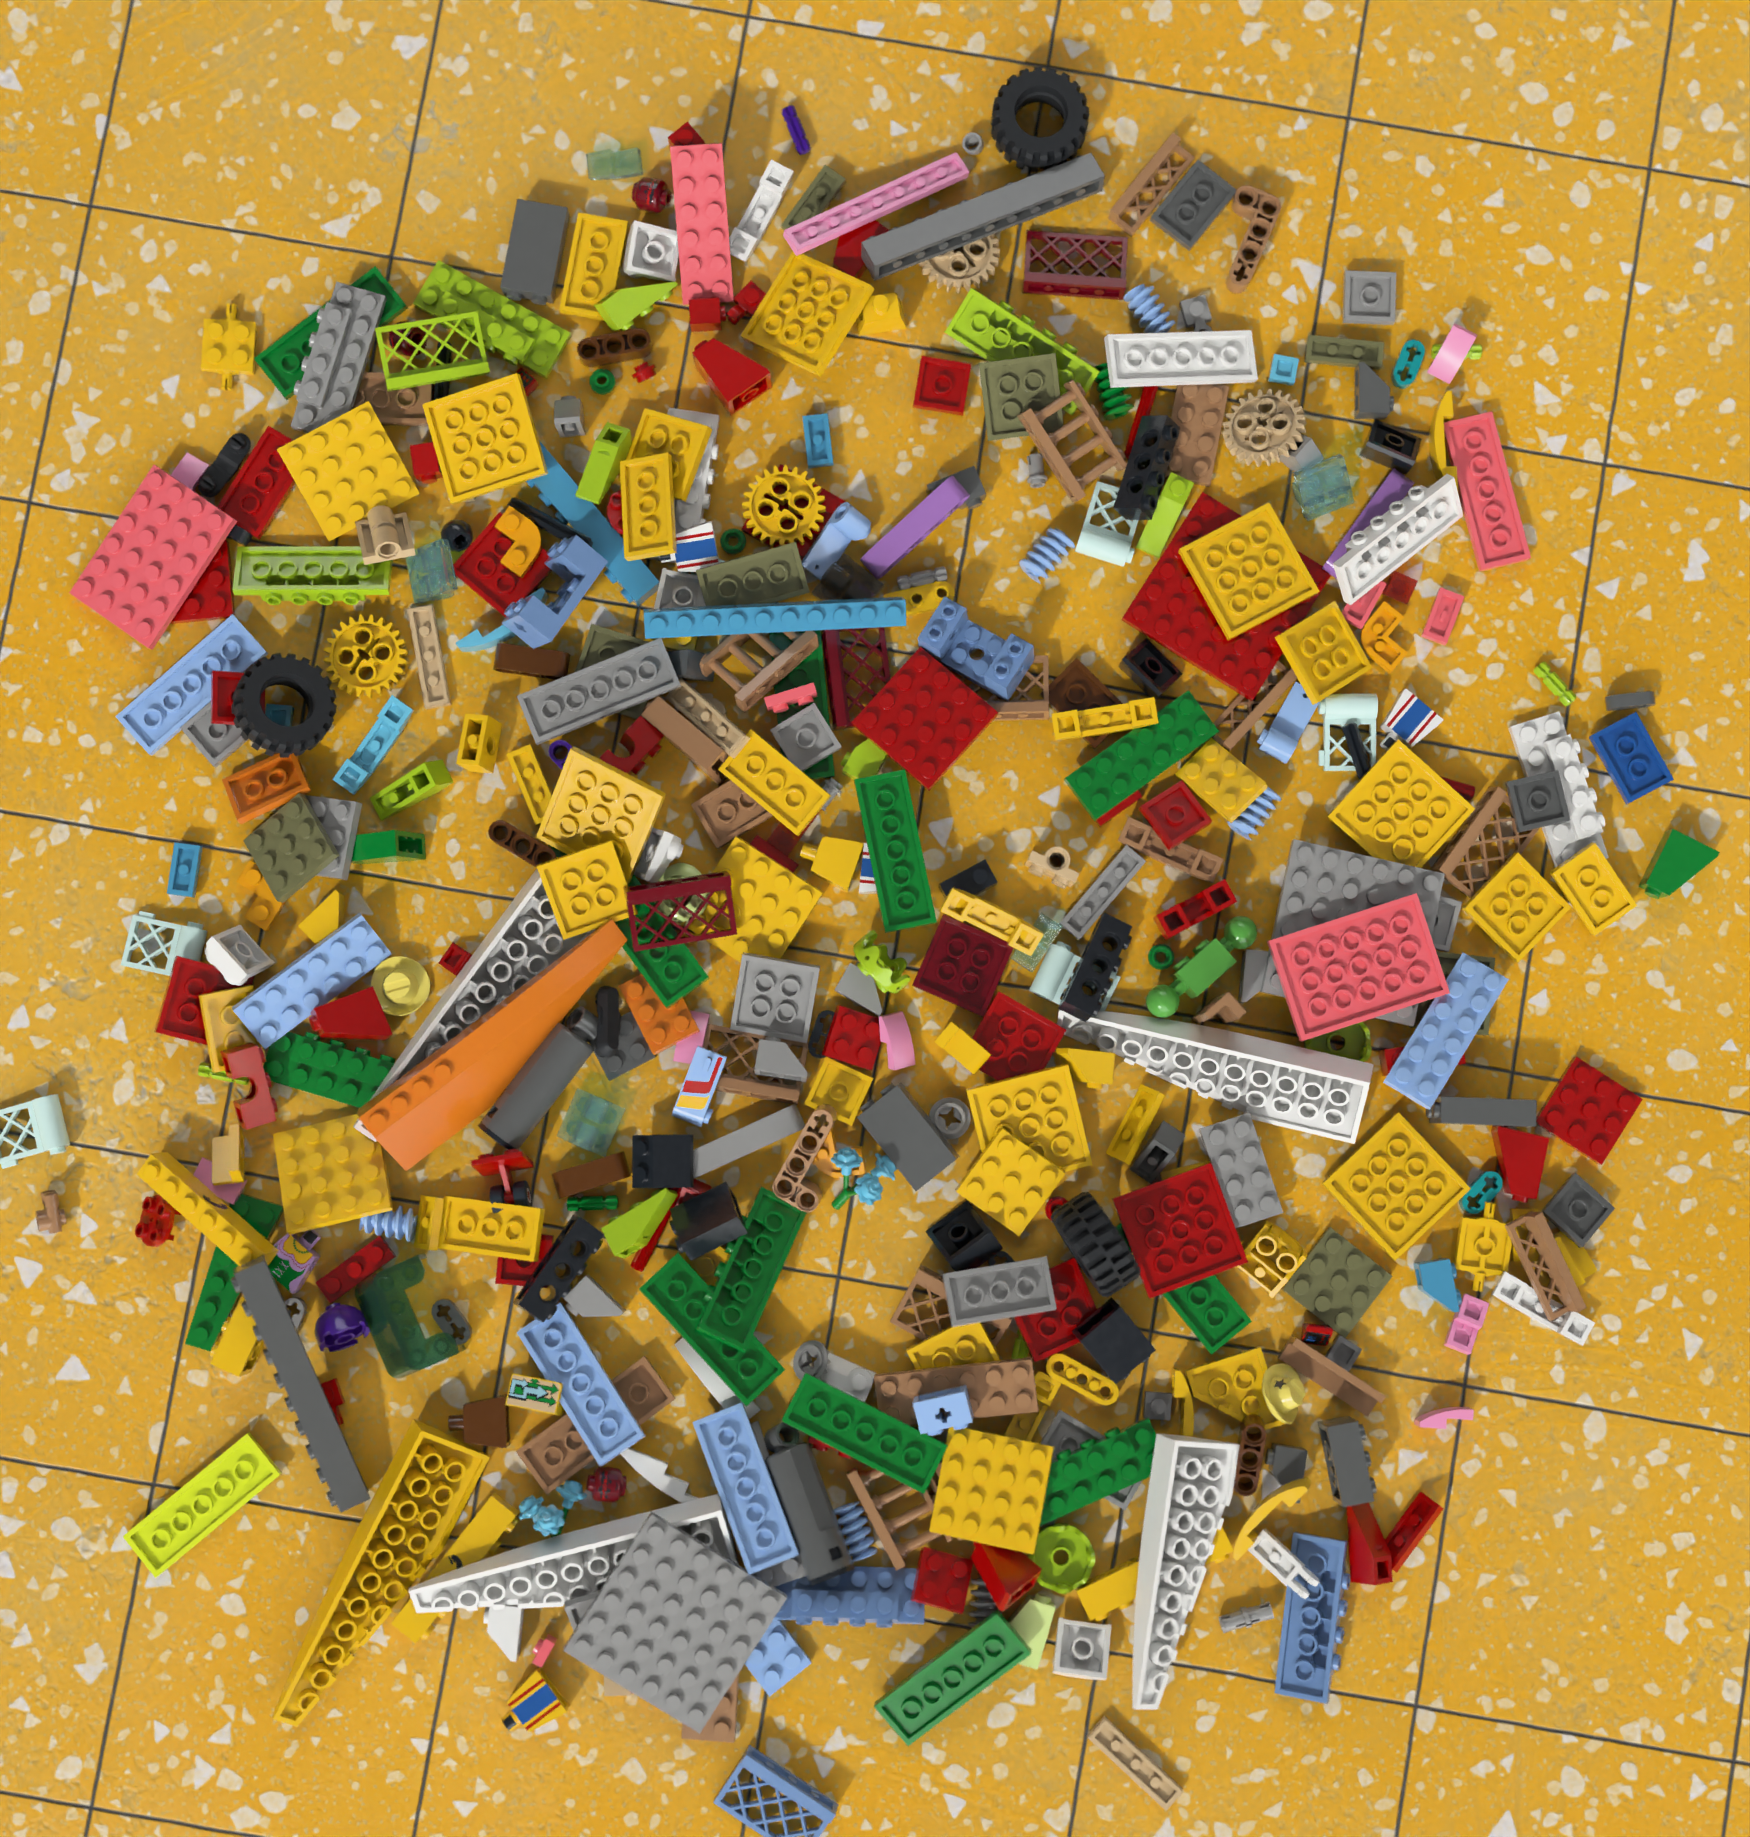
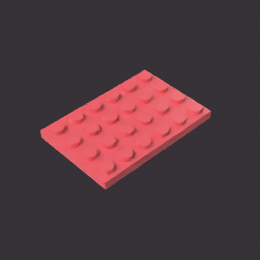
M153 465L69 593L141 644L153 650L237 523V520L158 466Z
M1417 893L1267 941L1300 1041L1450 993Z

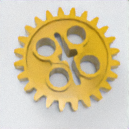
M775 465L774 473L772 474L764 469V478L755 475L757 484H748L752 493L744 492V497L749 500L742 503V508L748 509V511L743 513V518L750 519L746 523L747 528L755 527L752 535L755 537L761 534L760 542L762 544L769 539L771 548H773L776 542H779L781 546L797 540L801 545H804V536L813 539L811 530L819 532L820 528L816 522H824V517L818 514L826 512V507L819 505L825 501V497L817 496L822 491L821 486L813 487L816 482L815 478L807 481V471L798 475V467L796 466L792 472H788L787 465H784L783 472H779ZM777 485H784L787 491L782 495H778L773 492V489ZM766 494H768V495L771 496L775 501H772V500H770V499H766L764 496H765ZM800 498H804L809 504L805 508H798L795 506V502ZM788 503L789 510L783 509L780 511L779 504L784 506ZM764 506H769L773 509V512L768 516H763L759 513L760 509ZM793 513L803 516L804 519L799 520ZM784 520H792L795 525L792 529L785 530L781 527V523Z
M362 614L359 616V622L349 617L350 625L347 626L340 622L342 630H332L336 635L335 639H326L331 644V647H326L323 650L330 654V656L324 658L323 661L331 664V666L325 670L327 673H335L330 678L333 683L340 681L337 687L340 690L347 687L346 693L350 696L355 690L359 698H362L364 692H366L369 698H372L373 691L383 696L382 688L386 687L389 691H392L390 683L392 681L397 684L400 683L396 675H405L400 666L408 665V662L402 659V656H406L409 653L406 649H401L406 644V641L404 639L397 640L401 636L400 631L392 632L394 625L389 623L385 626V619L382 617L377 623L372 614L369 616L368 621H366ZM369 633V641L365 644H359L360 635ZM380 638L381 642L376 644L377 639ZM383 649H389V657L385 660H379V652ZM364 652L370 656L368 661L362 657ZM346 653H353L352 662L343 664V656ZM357 668L356 672L354 674H351V671ZM366 669H373L372 678L363 680L362 673Z

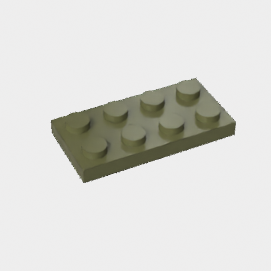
M796 542L696 570L706 606L774 603L810 592Z

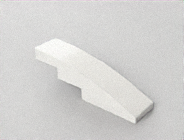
M630 1447L621 1453L638 1473L655 1487L680 1503L700 1499L686 1493L689 1482L665 1473L668 1466L667 1462Z

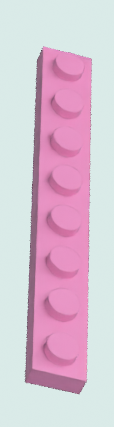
M957 152L794 225L784 230L783 236L795 255H800L968 178L969 170Z

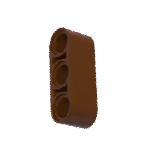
M642 328L582 339L577 346L581 363L589 368L644 358L652 351L649 333ZM638 339L647 341L643 347H635L633 345ZM612 344L621 345L620 350L617 352H611L608 349ZM587 349L596 350L592 357L583 355Z
M497 643L493 670L557 680L568 675L571 654L556 650L533 649L528 646Z
M497 820L489 827L488 835L492 841L535 868L540 864V857L545 853L551 854L552 860L558 858L551 848L503 820ZM506 827L508 829L506 838L498 840L495 835L497 829ZM523 840L529 841V850L525 853L518 852V844Z
M624 1151L551 1174L559 1199L631 1177Z
M1255 1414L1248 1415L1242 1420L1237 1443L1240 1446L1234 1489L1242 1496H1250L1257 1490L1266 1441L1264 1421ZM1250 1427H1258L1260 1429L1256 1434L1247 1432ZM1246 1452H1254L1256 1454L1251 1459L1243 1457ZM1242 1477H1250L1251 1481L1248 1483H1240L1239 1479Z

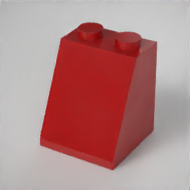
M715 338L700 342L694 348L695 351L692 352L695 368L730 416L772 388L771 375L767 368Z

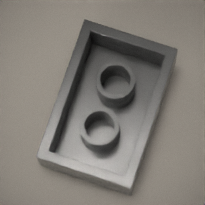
M1350 1416L1318 1421L1333 1500L1342 1507L1373 1502V1494L1377 1493L1374 1478L1369 1477L1368 1467H1371V1460L1368 1451H1364L1362 1441L1366 1440L1363 1425Z

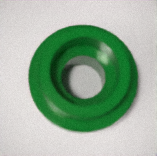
M598 369L590 377V386L597 394H608L615 387V377L607 369ZM601 377L607 379V382L603 385L598 383V379Z
M732 528L722 534L720 543L725 552L738 554L745 548L746 538L742 531ZM731 538H736L738 540V544L735 546H731L729 544V540Z
M1157 944L1150 949L1148 961L1153 968L1164 970L1172 965L1174 953L1169 946ZM1162 952L1165 955L1163 962H1159L1156 959L1157 953Z

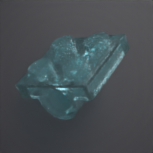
M1341 454L1293 472L1295 480L1292 483L1293 493L1307 521L1355 503L1345 459Z
M439 539L415 549V556L406 557L414 603L422 604L429 600H443L454 596V591L458 587L448 539Z
M577 1088L557 1133V1137L605 1157L626 1109Z

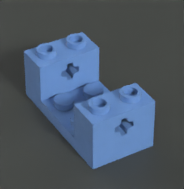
M577 535L569 539L564 538L559 544L557 542L554 543L547 552L549 558L544 564L566 581L558 589L556 594L559 596L554 603L550 602L546 606L532 595L525 599L520 598L517 603L512 602L504 611L506 617L502 624L533 649L553 640L608 563L605 558Z
M945 596L917 638L919 648L922 647L943 666L1007 702L1035 660L1034 646L1012 633L1007 640L1000 638L968 620L967 608ZM975 649H980L984 652V656L980 660H974L970 657V653Z

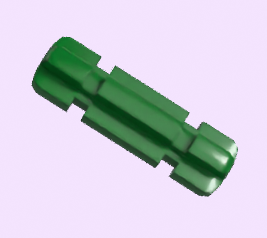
M607 1195L604 1198L603 1196L567 1198L568 1211H579V1209H582V1211L604 1210V1208L613 1210L618 1208V1196Z

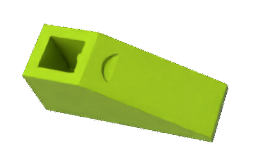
M676 282L613 290L594 306L611 331H625L634 324L633 319L639 314L642 317L653 310V303L657 300L662 302L673 294L671 290L678 284Z
M609 422L606 423L595 440L575 494L577 498L600 504L620 472V461L626 460L632 444L630 429Z
M660 1188L651 1194V1198L646 1201L633 1204L627 1213L612 1217L608 1221L609 1224L601 1229L613 1255L625 1259L645 1247L678 1196L677 1192L667 1188Z

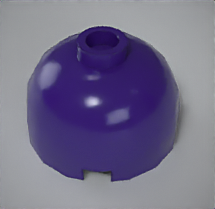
M334 1303L327 1306L325 1312L319 1316L315 1323L314 1332L321 1351L324 1352V1348H328L329 1352H336L357 1344L358 1341L355 1338L362 1334L364 1338L367 1337L370 1329L363 1313L358 1308L347 1304L340 1305V1303Z

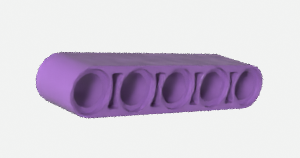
M1393 468L1325 562L1322 569L1337 579L1333 563L1347 553L1345 544L1351 540L1352 534L1357 531H1363L1371 525L1370 521L1372 518L1385 514L1390 510L1389 506L1391 503L1404 499L1409 489L1414 485V482Z
M954 476L949 477L866 552L860 561L876 580L880 579L970 497V494Z

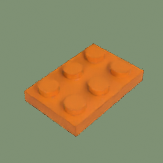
M277 753L222 779L234 814L240 824L288 803L298 793L305 795L311 792L299 757L295 756L294 753L290 754L288 758H280V753Z
M642 974L619 985L653 1055L700 1032L684 998L667 1009Z

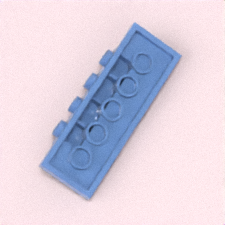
M1293 1532L1291 1552L1306 1565L1305 1568L1309 1569L1319 1579L1320 1583L1317 1586H1313L1300 1574L1296 1576L1294 1580L1301 1583L1309 1592V1596L1306 1599L1287 1586L1275 1694L1324 1704L1329 1703L1332 1675L1335 1670L1339 1671L1341 1665V1654H1337V1645L1343 1642L1344 1628L1340 1627L1341 1616L1345 1617L1347 1612V1601L1343 1600L1344 1589L1348 1590L1350 1585V1574L1346 1573L1345 1567L1347 1541Z
M854 1566V1570L810 1586L807 1576L775 1586V1588L787 1594V1599L773 1620H796L798 1625H811L812 1621H823V1625L838 1626L839 1622H850L849 1625L853 1627H864L866 1623H876V1627L890 1628L892 1624L924 1625L925 1604L911 1601L917 1568H900L896 1571L895 1568Z

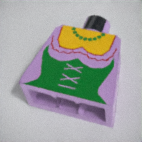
M313 1229L306 1231L301 1237L296 1234H286L273 1245L279 1252L269 1264L270 1271L273 1277L292 1294L299 1292L320 1259V1255L312 1247L319 1241L321 1236Z

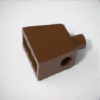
M507 1394L465 1403L463 1405V1415H449V1431H464V1443L507 1448L510 1445L509 1405H505Z

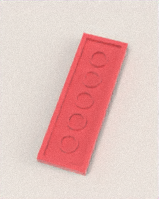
M722 143L670 146L683 305H689V299L719 298L720 303L734 302Z
M1492 411L1444 422L1445 445L1451 466H1457L1458 494L1479 572L1529 560L1531 555Z

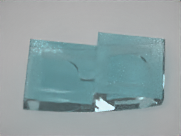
M638 148L618 152L607 149L586 154L590 180L622 179L643 175L641 151Z
M1043 913L1039 915L1033 924L1044 935L1032 956L1016 949L1011 957L1012 960L1030 972L1034 971L1050 947V944L1062 929L1061 925Z

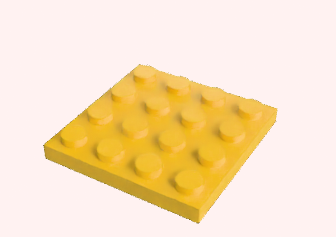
M792 251L741 334V337L746 342L821 377L875 289L864 281L804 254L796 256Z
M515 373L422 404L451 504H457L548 474L520 374Z
M369 401L277 449L328 541L356 528V521L367 520V514L372 508L387 506L391 509L420 494Z
M1270 502L1180 548L1178 551L1227 640L1244 633L1319 592Z
M1397 739L1333 808L1327 817L1371 857L1421 868L1475 808Z
M574 746L568 753L536 838L567 855L612 839L626 881L630 883L666 793Z
M735 836L712 873L727 871L730 874L737 935L707 939V941L740 963L743 952L781 959L824 892L740 837ZM725 890L715 891L709 901L720 908L726 900ZM707 904L700 917L709 923L717 910ZM726 906V908L723 911H725L728 914V908ZM721 913L713 926L718 930L730 929L729 918ZM695 918L688 929L696 934H700L706 925Z
M1067 1063L966 1089L981 1153L999 1129L1003 1127L1065 1172L1092 1165Z
M1396 1112L1322 1182L1324 1187L1395 1261L1471 1189L1399 1112Z
M358 1114L273 1134L286 1231L289 1235L393 1210L383 1146L378 1141L374 1142L353 1127L358 1120Z
M950 1427L946 1439L948 1447L943 1455L929 1532L1035 1554L1054 1446L969 1428L954 1430L953 1427Z

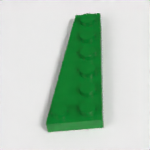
M242 1193L235 1204H229L230 1208L267 1240L284 1211L282 1205ZM217 1246L185 1341L187 1345L211 1351L214 1344L218 1341L222 1333L223 1324L234 1309L241 1293H236L231 1282V1278L235 1277L233 1269L239 1265Z

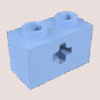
M966 1385L914 1397L913 1407L920 1434L937 1435L942 1433L943 1429L953 1427L954 1430L968 1427L969 1423L973 1422L974 1415ZM940 1408H944L948 1412V1416H944L942 1412H939Z

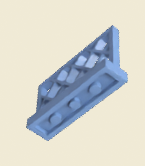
M749 1745L742 1759L713 1802L763 1837H797L803 1835L809 1837V1834H813L812 1837H820L828 1823H831L835 1817L838 1808L836 1802L751 1745ZM743 1767L753 1773L754 1782L740 1783L739 1773ZM771 1785L775 1788L777 1797L763 1799L760 1786ZM756 1787L758 1800L745 1802L742 1790ZM738 1791L740 1803L731 1805L722 1798L726 1792ZM782 1801H795L798 1804L799 1811L785 1814ZM778 1802L781 1815L767 1817L764 1805ZM760 1805L762 1818H750L747 1815L746 1808ZM815 1815L823 1821L819 1827L807 1829L805 1816ZM800 1817L803 1830L789 1832L787 1819ZM782 1820L785 1833L774 1834L771 1832L768 1823Z

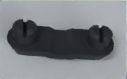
M233 434L219 452L218 457L201 477L198 489L203 496H216L239 469L251 447V441L245 434Z
M602 986L595 995L598 1013L595 1053L599 1057H612L616 1054L619 1046V993L613 987Z

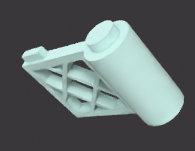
M1097 481L1075 552L1124 567L1125 562L1131 563L1135 551L1134 548L1130 547L1138 520H1126L1121 516L1111 521L1105 510L1114 506L1119 488ZM1102 490L1110 493L1114 501L1102 505L1098 498L1099 491ZM1100 512L1107 522L1100 527L1089 524L1091 516ZM1125 520L1130 528L1128 536L1118 533L1114 525Z
M1331 694L1320 701L1318 704V714L1323 716V750H1318V766H1323V771H1356L1355 766H1345L1349 761L1354 765L1351 754L1349 755L1340 746L1346 739L1345 736L1338 742L1330 736V725H1340L1343 728L1347 724L1356 723L1357 727L1360 724H1370V735L1363 741L1365 751L1369 754V763L1372 767L1376 763L1377 694ZM1337 748L1346 759L1339 766H1330V754Z
M139 911L138 916H132L121 961L122 966L170 976L176 956L200 962L208 932L203 930V924L188 921L187 926L155 920L156 914ZM139 922L147 923L152 931L142 939L137 933ZM167 928L175 929L173 939L165 944L159 933ZM155 937L161 948L149 954L144 943ZM140 947L146 958L138 963L130 962L132 951ZM162 952L165 953L168 959L165 969L158 968L153 960Z
M1057 941L1056 945L1051 943L1029 991L1059 1005L1061 1002L1060 997L1064 989L1068 987L1069 984L1067 982L1069 978H1072L1073 969L1076 963H1079L1081 957L1070 952L1072 947L1063 942ZM1092 964L1096 972L1102 973L1101 967ZM1112 971L1109 977L1112 979V984L1103 1000H1101V997L1099 999V1002L1102 1003L1099 1011L1106 1010L1121 978L1116 975L1117 971Z
M58 1094L40 1097L0 1110V1116L8 1121L2 1133L0 1132V1147L4 1140L14 1146L10 1155L2 1158L0 1150L2 1169L19 1165L18 1159L50 1151V1155L66 1152V1147L71 1145ZM28 1108L30 1119L25 1126L18 1122L16 1118L21 1110ZM13 1124L23 1130L17 1142L7 1136ZM28 1133L35 1137L37 1148L29 1150L22 1146Z

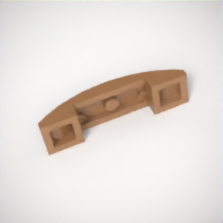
M1128 817L1118 839L1122 844L1128 845L1130 848L1156 861L1210 883L1214 882L1224 860L1185 843H1180L1171 850H1168L1152 827Z

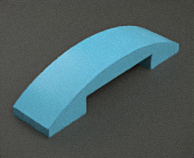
M543 587L528 596L534 595L544 604L548 598ZM501 625L484 637L476 629L456 642V645L462 652L480 651L497 646V643H504L516 635L504 625Z
M391 695L377 715L379 718L352 757L346 759L332 780L355 795L389 753L414 710Z

